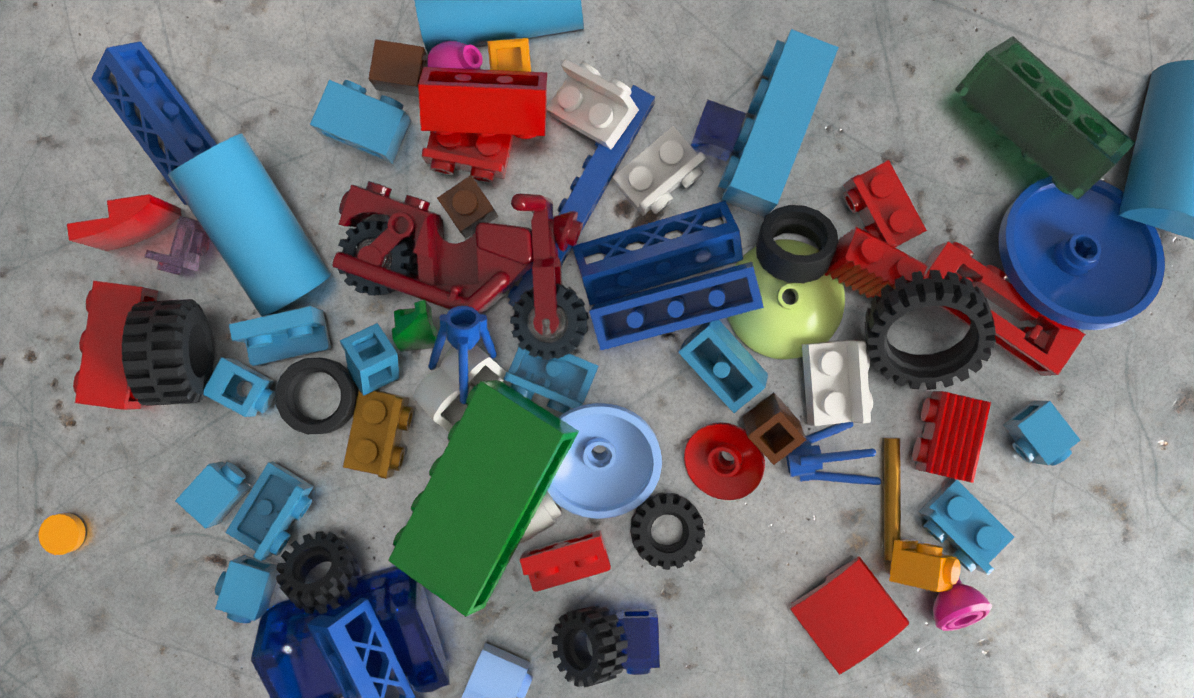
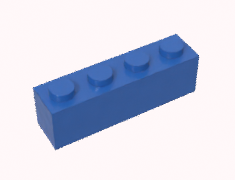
M748 262L595 304L589 312L600 350H605L761 309L764 306L753 262Z

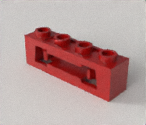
M948 241L936 246L925 262L927 269L923 279L929 278L930 270H940L942 279L945 278L948 271L956 273L959 281L966 277L972 281L974 287L978 286L981 289L984 297L1019 321L1028 320L1035 326L1033 327L1026 326L1022 331L991 310L996 331L995 344L1041 376L1059 375L1086 334L1077 328L1062 325L1039 313L1020 296L1011 283L1006 281L1008 276L1002 270L992 265L984 266L972 258L974 256L973 251L965 245ZM940 306L970 327L971 321L965 313L947 306Z

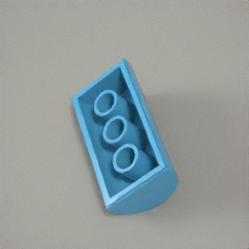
M414 0L423 43L428 55L434 46L446 41H457L477 47L488 45L487 41L532 38L584 29L581 0Z
M1181 60L1164 64L1156 68L1151 74L1119 216L1193 240L1194 60Z
M242 133L204 151L168 174L261 317L290 304L319 286L332 275Z

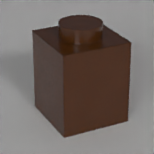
M375 39L368 79L376 90L419 97L418 84L423 67H428V55L422 46Z
M472 175L437 197L465 239L476 232V226L479 223H490L499 217Z
M774 392L742 416L747 437L773 465L806 441L799 419Z

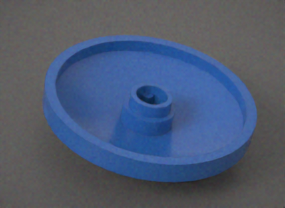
M1075 174L1056 175L1041 179L1026 188L1007 209L999 231V252L1002 265L1016 291L1039 313L1068 327L1082 330H1103L1129 321L1153 302L1164 278L1165 256L1163 246L1155 227L1119 216L1123 191L1109 183L1089 176Z

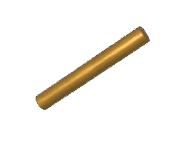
M884 438V560L892 561L894 540H901L900 438Z

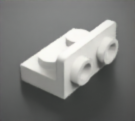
M565 59L561 67L568 77L548 104L547 111L552 117L611 150L639 111L630 97L632 91L627 85L616 78H611L610 81L603 79L601 74L586 62L582 61L577 65Z
M672 126L612 177V181L642 216L650 210L657 214L673 200L670 193L680 184L688 188L703 175L704 171L701 167L704 165L706 156L702 152L697 154L678 130Z
M839 340L802 344L807 424L821 426L846 422L870 423L873 397L868 384L870 357L865 341Z

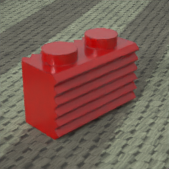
M855 227L854 230L852 229L850 232H847L846 235L844 234L838 240L834 257L825 276L830 275L832 280L838 279L839 284L844 282L846 287L851 286L853 291L858 290L860 295L865 293L866 298L872 297L873 299L875 295L881 297V289L887 284L896 289L895 279L904 276L907 282L913 281L912 273L921 271L924 277L927 265L864 230Z
M933 391L931 398L927 397L924 401L921 411V420L926 422L922 438L918 437L913 447L912 458L913 461H917L915 465L916 470L974 483L991 402L944 391Z

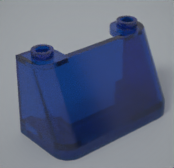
M396 566L356 578L358 581L356 589L352 587L347 588L351 593L348 600L341 596L337 599L341 606L333 609L328 604L327 613L321 614L335 617L360 598L368 599L405 676H408L411 688L416 692H433L441 687L450 685L449 668L424 587ZM290 600L275 604L261 616L251 662L270 698L343 697L307 626V623L320 615L316 609L313 614H309L304 609L299 610ZM360 614L347 623L345 627L352 641L361 643L365 623ZM371 649L366 670L369 676L379 677L383 659L379 651Z

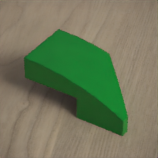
M426 300L415 302V308L394 311L395 327L392 328V339L400 352L434 347L438 330L433 325L431 307Z

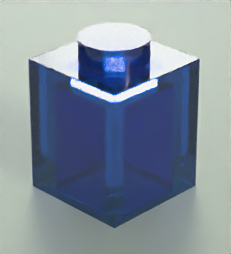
M707 99L690 146L695 151L727 162L734 149L746 113Z
M616 610V616L619 619L616 627L623 626L625 633L620 635L621 641H628V648L622 649V653L628 655L627 662L621 663L624 669H626V673L643 675L650 673L651 668H660L657 610Z

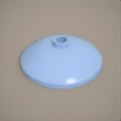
M606 403L578 406L558 417L579 430L548 489L552 499L559 506L582 517L604 519L620 516L634 510L651 495L660 478L662 456L658 439L645 420L624 407ZM601 445L606 450L602 453H596L593 451V448Z

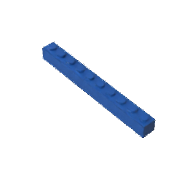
M635 85L630 89L632 91L630 97L639 111L611 150L598 142L595 143L594 146L597 149L593 156L588 155L582 166L585 170L580 178L576 176L570 186L572 192L569 198H564L557 209L560 212L559 215L573 210L577 211V221L583 223L582 230L655 104V96ZM569 244L564 252L560 251L558 247V258H560L561 267L572 249V246ZM532 267L522 276L523 278L519 285H514L507 297L510 299L508 302L510 306L513 307L515 302L521 299L520 296L525 291L532 289Z

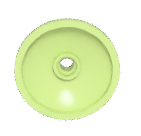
M788 239L774 240L783 250L795 255H811L819 252L817 248L801 241ZM756 247L748 251L743 256L742 261L736 263L735 266L753 262L764 306L761 309L727 317L731 329L744 345L752 351L769 358L794 359L803 357L802 344L828 342L838 329L844 313L845 292L843 283L839 284L838 279L832 280L830 275L825 276V274L815 281L803 284L788 283L777 279L761 266L756 255ZM785 290L793 291L796 296V300L792 305L786 304L782 299V294Z

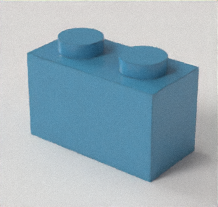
M329 80L310 125L321 135L393 164L411 122L409 116L402 110L404 105L385 95H381L380 100L365 95L367 90L352 81L344 80L341 85Z
M720 320L701 325L684 340L678 351L733 413L737 412L766 388L768 373Z

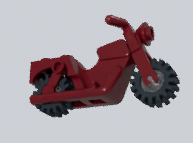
M368 181L366 187L351 185L349 191L342 197L339 207L341 217L338 225L357 228H350L345 232L348 237L347 239L340 240L338 246L343 247V250L336 253L332 266L337 268L340 274H346L347 278L344 282L348 286H355V291L368 293L371 296L386 295L399 291L448 310L457 306H469L476 309L478 313L490 309L532 267L533 287L529 291H525L520 296L521 299L515 302L512 308L515 310L514 315L510 316V324L514 325V330L511 332L513 338H518L520 342L518 346L522 350H528L530 352L528 355L539 356L542 357V360H550L552 358L564 357L574 351L584 340L583 337L589 327L587 326L589 315L585 311L584 301L578 298L577 293L562 285L560 258H558V247L560 251L564 252L568 244L575 246L579 239L583 223L577 221V211L573 210L553 218V201L550 198L538 194L519 193L512 197L511 205L517 211H531L533 213L531 220L532 229L496 223H479L476 226V232L470 238L455 244L444 240L443 219L440 214L428 210L430 206L428 201L407 194L404 201L390 196L391 188L372 181ZM384 214L390 216L388 222H364V220L374 215ZM415 240V248L412 249L411 244ZM417 256L418 274L411 272L416 271L417 263H413V257Z

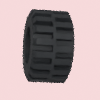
M193 299L147 301L134 304L126 317L122 335L123 368L128 386L134 398L138 399L140 404L146 406L201 402L205 396L203 395V390L213 373L214 361L212 335L201 306Z

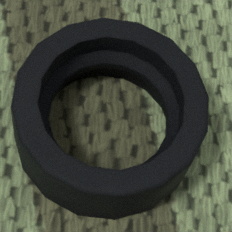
M802 205L779 207L766 215L760 227L756 243V255L763 269L777 279L788 283L802 284L815 281L827 273L838 245L837 230L828 217L813 208ZM784 233H797L811 239L816 243L820 251L811 255H795L783 250L776 244L773 238Z
M320 357L304 358L291 364L280 376L275 389L276 407L281 418L292 429L307 435L330 433L343 427L354 415L358 397V387L348 370L341 363ZM312 372H322L330 375L337 381L341 391V400L337 410L323 420H313L305 417L298 411L294 402V391L297 383L305 375Z

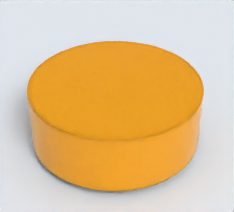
M60 513L44 520L40 526L38 536L41 546L47 552L53 555H63L77 550L82 545L86 531L82 520L78 516L71 513Z

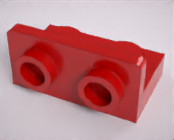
M430 131L427 148L422 149L421 157L426 164H430V170L434 172L454 175V170L470 172L474 180L493 183L494 177L505 179L513 135L495 134L491 137H479L473 133L459 132L451 135H437Z
M889 160L861 175L858 174L852 177L843 185L846 190L843 193L845 202L854 214L858 212L865 225L862 229L865 232L893 247H897L927 231Z
M601 530L525 551L519 559L524 576H529L532 590L535 592L604 573L611 569Z

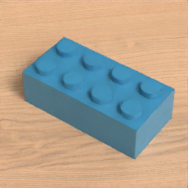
M793 29L790 30L785 42L776 41L761 75L767 77L768 80L761 79L747 113L754 115L753 119L746 118L732 149L739 152L738 157L731 156L720 179L718 187L725 189L721 201H726L728 204L764 218L778 205L839 47Z

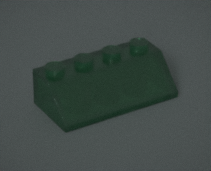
M1014 36L986 52L954 89L962 96L961 100L968 109L976 113L980 112L991 122V127L997 135L1006 140L1010 139L1022 150V156L1027 162L1035 167L1044 169L1053 177L1054 185L1061 192L1067 195L1072 194L1077 200L1114 167L1135 144L1131 138Z

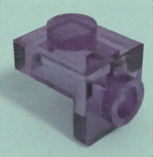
M179 216L170 254L166 255L146 250L144 258L157 261L156 269L181 276L183 268L198 272L201 257L207 253L211 240L198 220Z

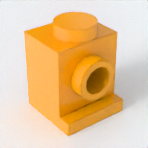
M912 539L894 540L889 581L934 592L948 591L958 581L960 561L954 556L942 554L943 547L918 543L917 540Z

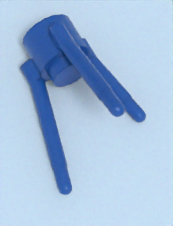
M457 306L449 310L447 314H442L439 317L440 328L430 356L428 368L430 370L436 368L447 337L448 342L458 350L460 403L466 404L469 390L468 350L476 345L481 336L489 357L494 359L497 353L487 328V316L479 314L472 307Z
M853 422L836 424L805 436L806 441L786 456L789 476H799L800 482L820 480L864 485L881 484L879 477L815 471L823 469V463L853 460L876 455V450L873 448L821 454L819 445L811 446L814 442L853 427Z

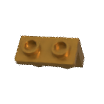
M359 390L343 468L377 474L378 477L385 479L392 477L394 470L400 471L405 455V447L400 446L403 430H409L413 417V407L408 406L410 397L380 391H373L363 396Z

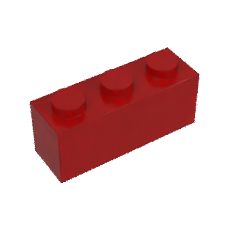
M423 67L418 84L421 131H432L437 135H451L455 132L473 133L479 137L505 134L514 135L521 139L545 136L547 72Z
M93 280L92 290L89 291L86 297V310L88 312L86 330L83 331L79 342L82 353L81 365L73 381V389L76 393L75 403L121 410L141 409V404L138 402V399L134 398L125 377L122 362V335L128 312L131 311L132 306L138 304V302L157 301V290Z

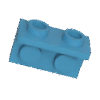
M312 306L229 324L232 341L246 344L249 363L252 366L329 350L331 347L323 310Z
M951 478L918 511L927 520L923 527L940 543L947 540L957 550L952 556L956 557L960 564L969 572L976 569L989 575L994 570L989 563L1015 538L957 479Z

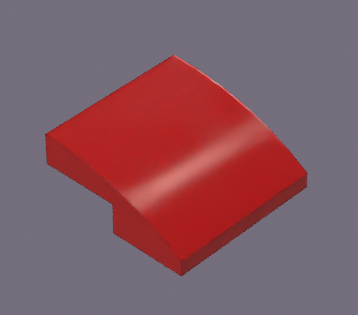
M150 194L107 200L109 217L68 223L69 241L104 251L124 248L144 241L172 225L182 216L181 208Z
M860 556L826 576L825 583L792 602L790 607L792 613L839 675L879 650L909 625L908 619Z

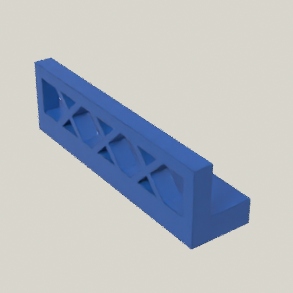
M141 41L107 47L91 78L183 204L187 205L168 174L190 159L214 147L217 143ZM111 72L116 78L118 90L109 79ZM134 103L140 110L142 122L136 116ZM158 136L164 142L165 153L159 147Z
M726 201L572 246L590 306L743 260L740 230ZM722 217L724 224L714 227L703 226L705 221ZM678 230L684 232L682 236L669 239L664 237L666 233ZM634 242L645 243L640 249L633 251L625 249L628 244ZM597 253L606 254L603 260L586 264L584 257Z
M360 598L335 617L320 614L307 623L344 698H384L387 685L396 686L399 698H416L368 599ZM360 614L365 623L361 643L352 641L345 627L347 623ZM370 649L379 651L383 659L379 677L369 676L366 670Z

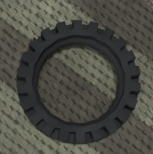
M930 270L929 278L923 279L921 271L913 272V281L907 282L905 277L901 276L895 279L896 289L887 284L881 289V297L874 296L871 301V308H867L865 314V339L873 366L876 370L880 369L881 375L887 380L893 377L894 383L903 386L908 380L910 389L918 390L921 383L926 384L927 390L936 389V382L939 381L943 382L944 387L954 385L953 377L957 376L961 382L970 378L968 369L976 373L982 368L981 360L988 361L990 358V348H994L996 342L993 315L981 289L978 286L974 287L972 281L966 277L959 281L956 273L948 271L945 278L942 279L940 270ZM925 306H947L965 313L971 321L970 329L961 341L947 350L934 354H910L896 349L887 339L888 330L896 320L907 312Z

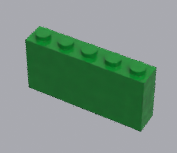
M500 380L480 381L468 394L466 399L468 406L461 420L457 421L450 429L447 437L449 443L443 455L438 457L429 471L431 478L425 490L418 494L411 506L413 513L406 526L401 528L393 540L395 548L388 559L390 563L465 617L485 608L579 433V430Z

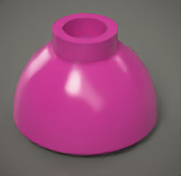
M457 41L442 42L434 46L428 55V67L481 69L480 66L483 62L482 55L475 46Z
M958 578L956 584H953L951 590L939 592L935 599L933 607L934 621L936 627L943 631L958 630L985 618L992 606L979 590L962 584L960 578Z

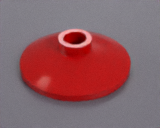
M721 422L705 425L692 435L685 448L684 462L690 479L701 491L711 497L721 500L743 498L751 494L763 478L765 471L764 455L747 437L746 430L739 426ZM722 451L730 453L734 460H726L722 455Z

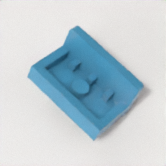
M518 347L510 369L506 372L503 379L512 383L510 386L512 389L532 400L534 393L549 398L547 407L561 413L583 405L598 370V365L572 354H567L558 359L542 360V357L528 355L530 353L528 350H522Z
M268 462L225 533L256 551L253 557L259 561L273 554L278 556L291 537L287 533L294 519L299 521L310 507L312 499L308 495L314 486L275 462Z

